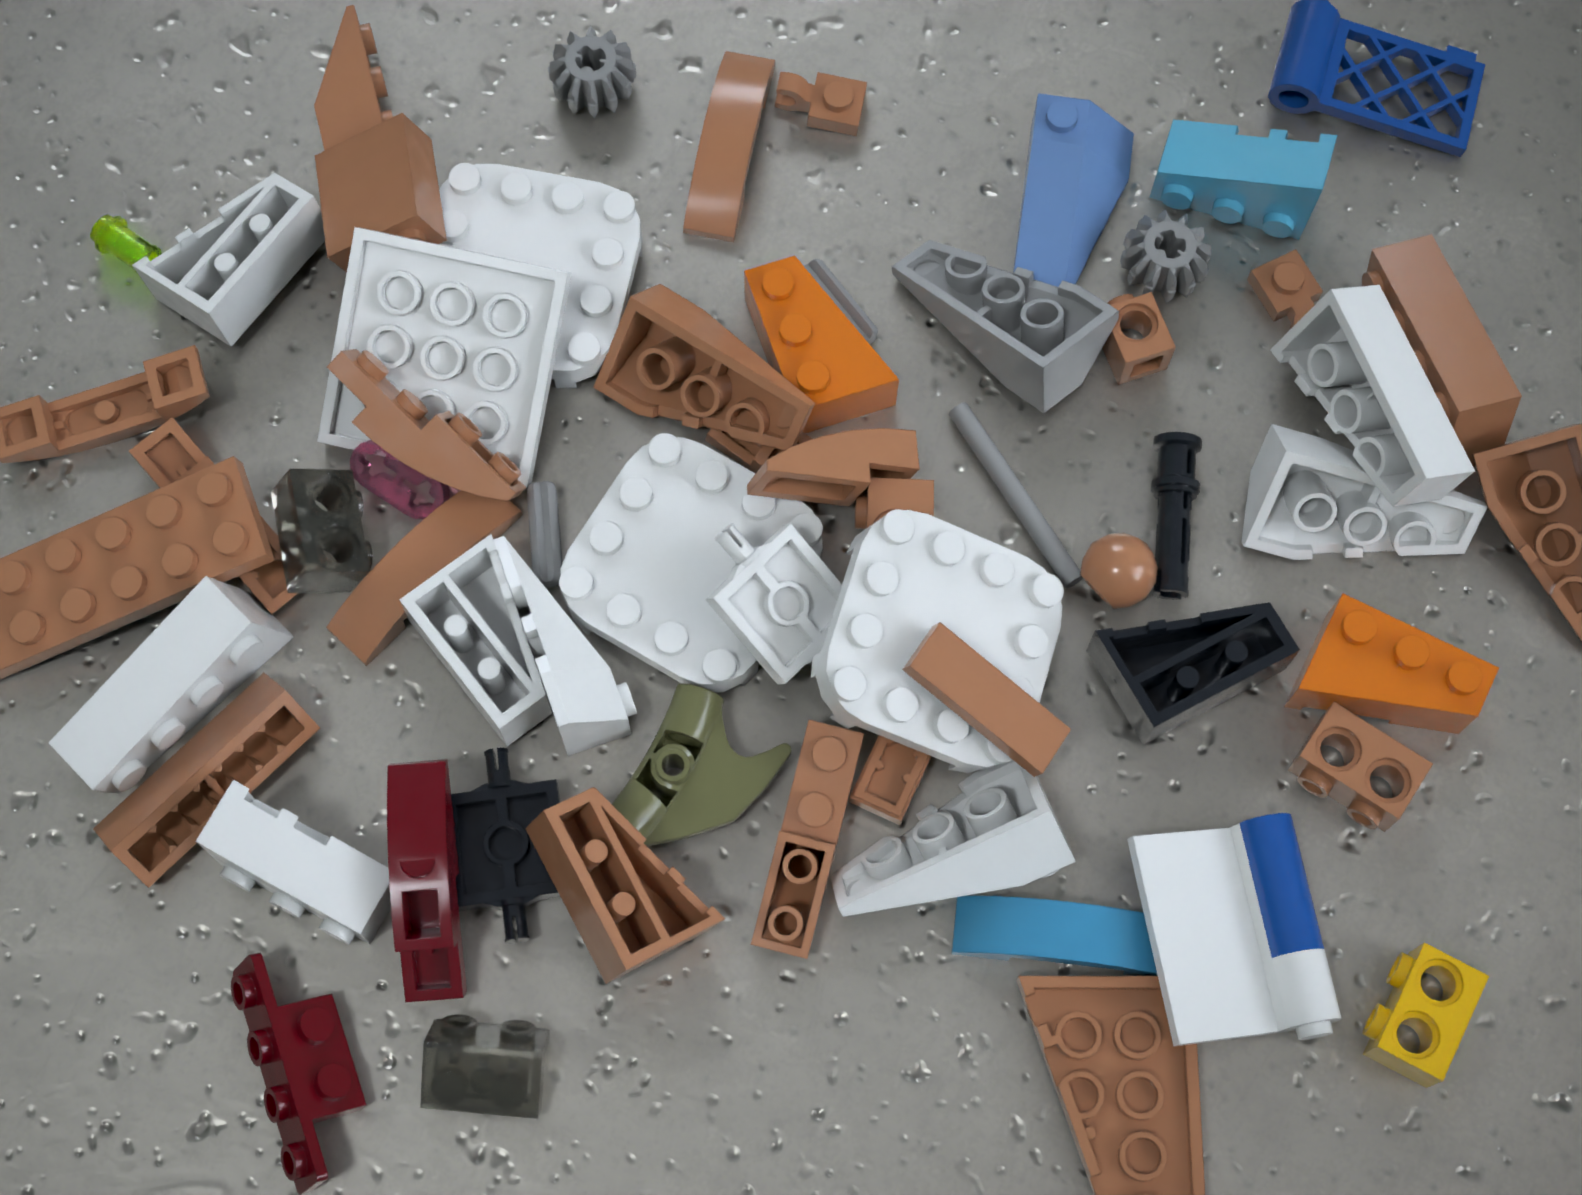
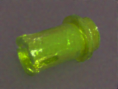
M109 214L102 216L96 221L90 232V239L95 242L96 250L102 254L111 253L132 269H134L132 264L147 256L152 261L162 254L159 247L152 245L129 229L127 221L121 216L113 217Z

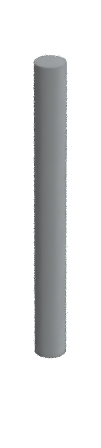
M964 402L954 407L949 412V416L1065 588H1070L1083 579L1080 576V569L968 404Z

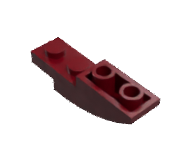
M448 759L390 763L387 769L389 888L395 952H400L405 1003L464 998L467 992L456 888L459 866Z

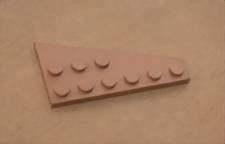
M1018 976L1016 981L1093 1194L1205 1195L1197 1044L1173 1046L1158 976Z

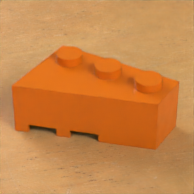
M795 255L744 271L745 302L768 364L815 402L802 432L806 434L896 406L899 385L898 377Z
M1342 593L1327 613L1284 707L1301 710L1303 707L1327 710L1333 702H1336L1355 715L1389 720V724L1459 734L1479 716L1499 667Z

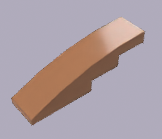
M173 417L129 450L130 455L159 488L214 465L211 459L203 454ZM261 517L275 560L237 577L265 609L273 615L314 582L315 579Z

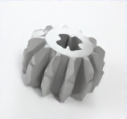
M590 25L586 36L581 38L570 31L567 37L568 45L555 44L553 51L554 61H551L548 67L549 78L553 82L554 95L558 98L559 102L568 101L569 109L572 110L573 114L583 107H588L589 113L595 118L599 111L598 107L603 106L615 113L618 107L617 99H630L632 93L631 83L636 78V65L631 60L630 48L626 42L617 43L616 36L612 30L601 37H597L596 31Z
M1166 209L1159 213L1157 221L1144 215L1139 220L1137 228L1127 232L1123 243L1126 250L1122 252L1120 263L1121 268L1129 270L1127 276L1128 286L1143 283L1145 285L1143 294L1149 292L1153 294L1154 290L1159 291L1166 304L1173 299L1176 291L1187 298L1188 295L1193 293L1196 283H1201V281L1205 280L1209 271L1207 262H1209L1212 249L1210 244L1202 242L1205 236L1204 226L1189 229L1187 227L1189 222L1187 213L1180 217L1178 222L1171 221Z

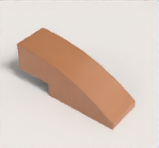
M890 428L849 430L820 436L792 446L765 461L747 484V495L850 506L867 489L871 483V478L911 479L920 469L916 430Z

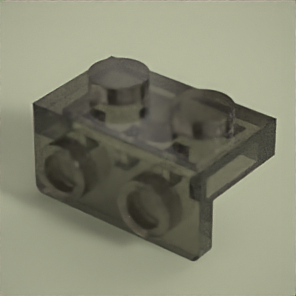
M462 1014L435 1019L423 1043L420 1108L538 1119L542 1109L545 1053L549 1044L550 1030L536 1028L533 1023L525 1020H509L502 1024L481 1023L471 1016Z

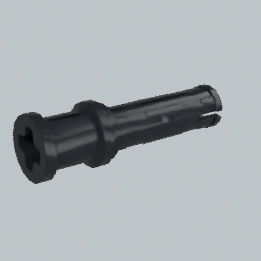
M1166 432L1158 434L1153 439V449L1158 452L1157 478L1151 482V492L1154 498L1158 500L1155 560L1158 569L1152 594L1160 599L1180 600L1181 597L1187 598L1189 595L1190 520L1192 501L1200 493V483L1195 479L1196 453L1202 449V440L1199 436L1187 432Z

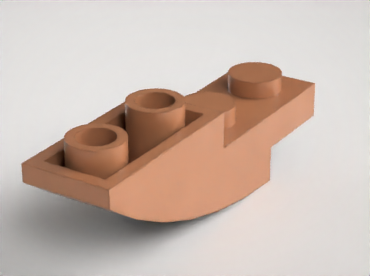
M357 349L341 351L327 366L366 406L352 423L375 444L397 460L438 482L482 497L509 501L520 496L526 489L518 480L521 476V471L501 452L493 455L478 440L482 433L469 418L461 413H457L454 416L450 411L436 414L429 421L425 417L428 413L426 406L410 391L403 389L400 392L385 378L389 373L388 369L369 351L363 350L362 353Z
M808 720L751 945L808 959L851 793L864 733Z

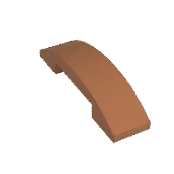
M729 51L725 52L715 79L699 141L687 201L683 233L728 242L735 241L745 198V182L762 109L766 107L775 69L774 59Z
M193 345L143 361L145 372L49 403L40 395L0 407V462L14 463L41 460L86 451L141 434L164 424L171 417L175 419L210 397L197 347Z
M462 490L416 525L376 564L336 612L327 625V630L367 666L406 629L403 621L407 618V615L399 599L490 534L493 539L501 537L523 515L522 511L510 500L504 501L478 496Z

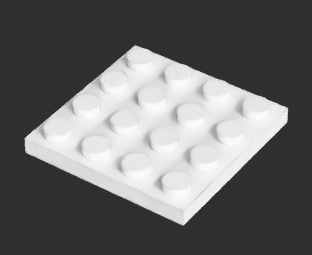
M355 227L331 361L341 351L357 349L360 353L363 350L369 351L386 366L389 373L385 378L400 392L403 389L410 391L426 406L428 413L425 417L429 421L436 414L450 411L454 416L457 413H461L469 418L482 433L478 440L493 455L501 452L507 456L521 471V476L518 480L527 488L533 479L572 272ZM329 371L317 442L396 459L375 444L352 423L366 406Z

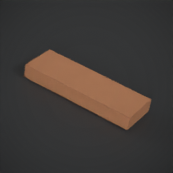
M941 622L931 627L902 669L1033 777L1043 774L1071 731L1066 724Z

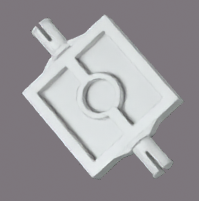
M734 523L725 527L721 531L722 533L717 534L715 540L718 541L736 564L732 568L728 579L706 601L778 685L786 684L804 665L813 661L814 655L821 652L842 584L792 524L782 526L763 545L753 548L737 530Z

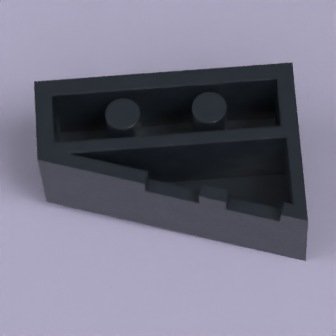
M1268 602L1200 613L1198 617L1170 622H1166L1165 619L1150 621L1145 626L1113 631V628L1095 630L1086 651L1141 743L1144 745L1284 671L1300 649L1271 603Z

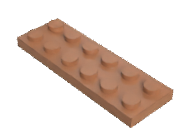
M232 456L0 558V680L182 601L205 576L226 582L274 561L275 558L243 463Z

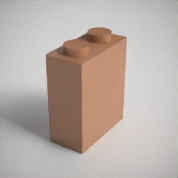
M403 113L315 155L327 258L346 273L355 227L436 244L447 240L432 139Z

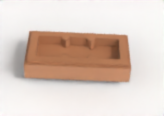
M878 735L849 797V802L901 825L932 756Z

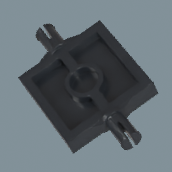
M492 748L484 751L488 783L469 792L451 794L459 873L456 877L459 912L487 907L502 910L505 943H517L515 920L518 939L521 943L530 940L525 907L542 899L560 897L526 831V827L543 810L560 803L559 787L556 779L533 783L511 780L508 749L497 748L499 769L497 770L496 754Z

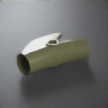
M678 684L652 744L612 805L647 839L644 842L647 847L690 838L736 821L770 785L791 756V746L783 743L752 757L738 755L731 748L726 737L722 719L724 699L718 694L699 686ZM672 768H679L682 770V772L676 776H670L666 774V772Z

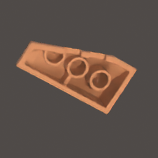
M662 284L655 285L630 296L611 342L609 352L605 357L593 387L635 414L650 418L662 416L682 421L683 426L699 429L702 426L729 433L732 438L781 450H786L797 444L815 405V402L705 310Z
M1581 423L1512 441L1472 454L1488 510L1582 642Z

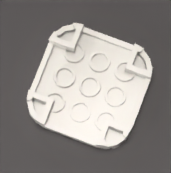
M460 163L454 166L449 173V178L439 189L447 238L440 245L572 272L552 379L555 380L556 388H577L576 382L595 376L601 370L628 302L638 257H642L641 223L635 209L633 197L625 191H620L601 182L508 165Z
M661 433L653 437L649 444L642 446L626 462L568 549L560 568L559 586L573 622L588 635L591 631L681 684L699 686L712 692H725L740 684L744 687L757 674L759 662L706 601L728 579L732 568L736 564L718 541L715 540L717 534L722 533L721 531L725 527L734 523L742 536L755 548L763 545L782 526L792 524L822 560V522L814 514L813 510L802 501L747 495V484L755 475L754 472L702 443L684 437H675L669 433Z
M892 510L856 535L846 554L850 555L851 558L821 652L813 656L811 678L817 679L821 697L833 713L829 718L846 729L858 726L950 764L948 770L971 773L1010 762L1012 759L902 669L931 627L941 622L1040 703L1061 628L1063 585L1055 575L1047 573L1043 567L1027 556L932 515L912 510Z

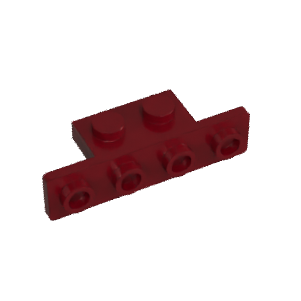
M261 953L248 955L234 969L231 979V994L237 1009L244 1012L249 1028L247 1036L249 1056L255 1066H260L265 1082L264 1106L267 1116L272 1123H277L283 1143L281 1163L284 1173L290 1181H294L297 1193L301 1195L313 1191L328 1179V1171L313 1124L358 1112L367 1104L332 993L277 1006Z

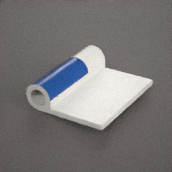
M1276 813L1259 816L1240 822L1230 828L1139 835L1127 839L1173 1046L1296 1031L1298 1040L1314 1039L1333 1034L1331 1023L1340 1021L1342 1018L1291 814Z

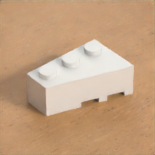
M233 780L196 840L206 852L224 867L219 875L248 892L251 891L254 884L265 888L273 893L269 902L294 917L300 918L304 910L323 919L319 929L345 944L350 945L354 936L371 944L391 909L388 867L331 835L329 838L297 821L299 817L284 808L278 811L255 799L248 792V787Z

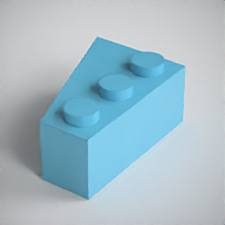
M1173 119L1149 198L1162 201L1166 206L1173 209L1183 210L1188 208L1212 215L1216 220L1223 223H1241L1262 229L1266 234L1273 237L1300 239L1322 193L1338 135L1320 134L1319 142L1287 140V130L1271 129L1268 138L1238 135L1239 129L1237 125Z

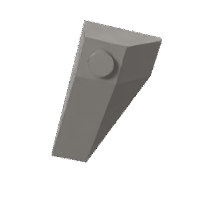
M928 240L892 266V274L1006 388L1043 413L1083 383L1119 319V311L1079 285L1062 280L1059 287L1034 280L1033 271L1017 267L1014 273L988 266L984 256L932 240Z

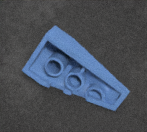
M1038 93L1031 124L1013 273L1017 267L1033 271L1034 280L1059 287L1062 280L1072 284L1077 283L1099 236H1101L1107 225L1108 219L1129 180L1134 133L1091 100Z

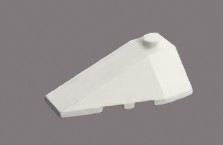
M1271 424L1250 472L1241 540L1244 547L1292 560L1312 559L1313 554L1342 553L1345 558H1363V552L1396 551L1399 556L1465 554L1486 512L1487 505L1485 502L1452 490L1440 500L1392 507L1352 456L1354 450L1321 437Z
M504 536L493 539L567 755L571 756L631 735L628 717L637 714L627 683L624 682L616 685L610 667Z
M1014 760L979 770L958 784L962 793L938 810L935 806L929 804L916 814L919 822L915 827L899 838L895 836L883 837L830 875L838 909L842 916L1024 886L1039 878L1051 876L1059 869L1076 862L1038 777H1033Z

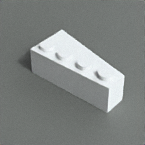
M1380 285L1330 289L1270 349L1280 363L1288 362L1298 374L1294 382L1305 396H1315L1328 412L1324 420L1335 434L1344 433L1355 448L1352 456L1392 507L1440 500L1475 472Z
M205 576L50 740L49 744L92 790L116 794L126 791L143 778L147 768L294 636L250 592Z

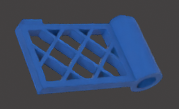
M1300 0L1295 2L1290 9L1268 98L1276 108L1285 112L1305 114L1317 111L1461 157L1467 149L1486 64L1475 61L1477 54L1448 45L1443 51L1340 18L1338 10L1328 0ZM1350 39L1365 44L1372 58L1356 65L1345 49L1346 40ZM1398 56L1412 59L1421 73L1404 80L1391 60ZM1340 66L1342 67V69H1343L1344 71L1339 72ZM1379 66L1391 87L1375 94L1362 73ZM1450 71L1468 77L1466 89L1452 96L1439 75ZM1349 79L1362 100L1355 104H1350L1332 98L1335 85ZM1427 81L1440 102L1423 110L1410 88ZM1398 95L1411 116L1402 120L1391 117L1380 102ZM1446 110L1457 127L1455 137L1438 132L1429 117Z

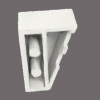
M276 173L271 174L220 207L218 210L221 216L195 233L188 228L177 235L175 238L178 244L152 261L145 256L132 264L155 299L231 347L325 241L322 212L315 197Z
M491 534L399 599L411 624L506 746H509L552 714Z

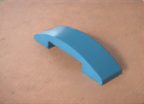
M961 896L956 899L952 955L1009 961L1013 957L1123 970V975L1158 976L1146 921L1142 912L1036 898Z

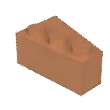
M595 787L543 810L526 827L532 843L605 984L702 935L725 919L713 906L708 908L683 883L686 879L673 866L669 869L644 844L647 839Z

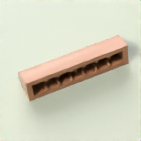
M263 672L97 824L93 830L108 849L149 888L197 844L198 836L233 780L248 787V792L251 793L314 735L320 727L283 687Z

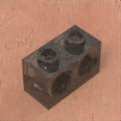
M289 469L271 491L287 592H351L370 572L373 560L372 547L369 541L364 538L361 521L364 509L363 497L361 492L355 488L353 471ZM315 501L321 503L327 511L321 509ZM323 551L330 553L336 562L328 559Z

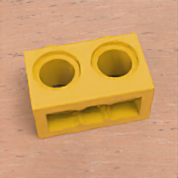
M1425 942L1410 951L1408 955L1401 952L1394 961L1386 979V983L1393 986L1385 1006L1378 1003L1365 1023L1362 1034L1370 1039L1363 1055L1425 1088L1443 1082L1489 976ZM1423 973L1433 975L1441 983L1443 995L1440 1001L1429 998L1422 990L1421 976ZM1400 1024L1410 1026L1417 1033L1420 1041L1417 1053L1408 1052L1400 1045L1397 1038V1030Z

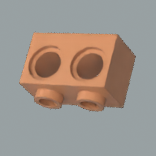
M1333 702L1320 717L1288 768V771L1298 776V783L1311 794L1321 798L1329 796L1345 806L1348 816L1358 824L1369 829H1376L1378 827L1385 832L1401 818L1433 763L1341 705ZM1328 745L1336 748L1343 757L1344 765L1336 767L1328 764L1321 755L1320 747ZM1370 776H1378L1385 779L1391 786L1392 798H1383L1377 795L1370 785Z

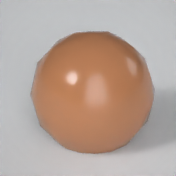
M1124 532L1114 533L1091 543L1082 559L1080 576L1112 609L1131 607L1147 598L1156 583L1158 566L1153 552L1147 543Z

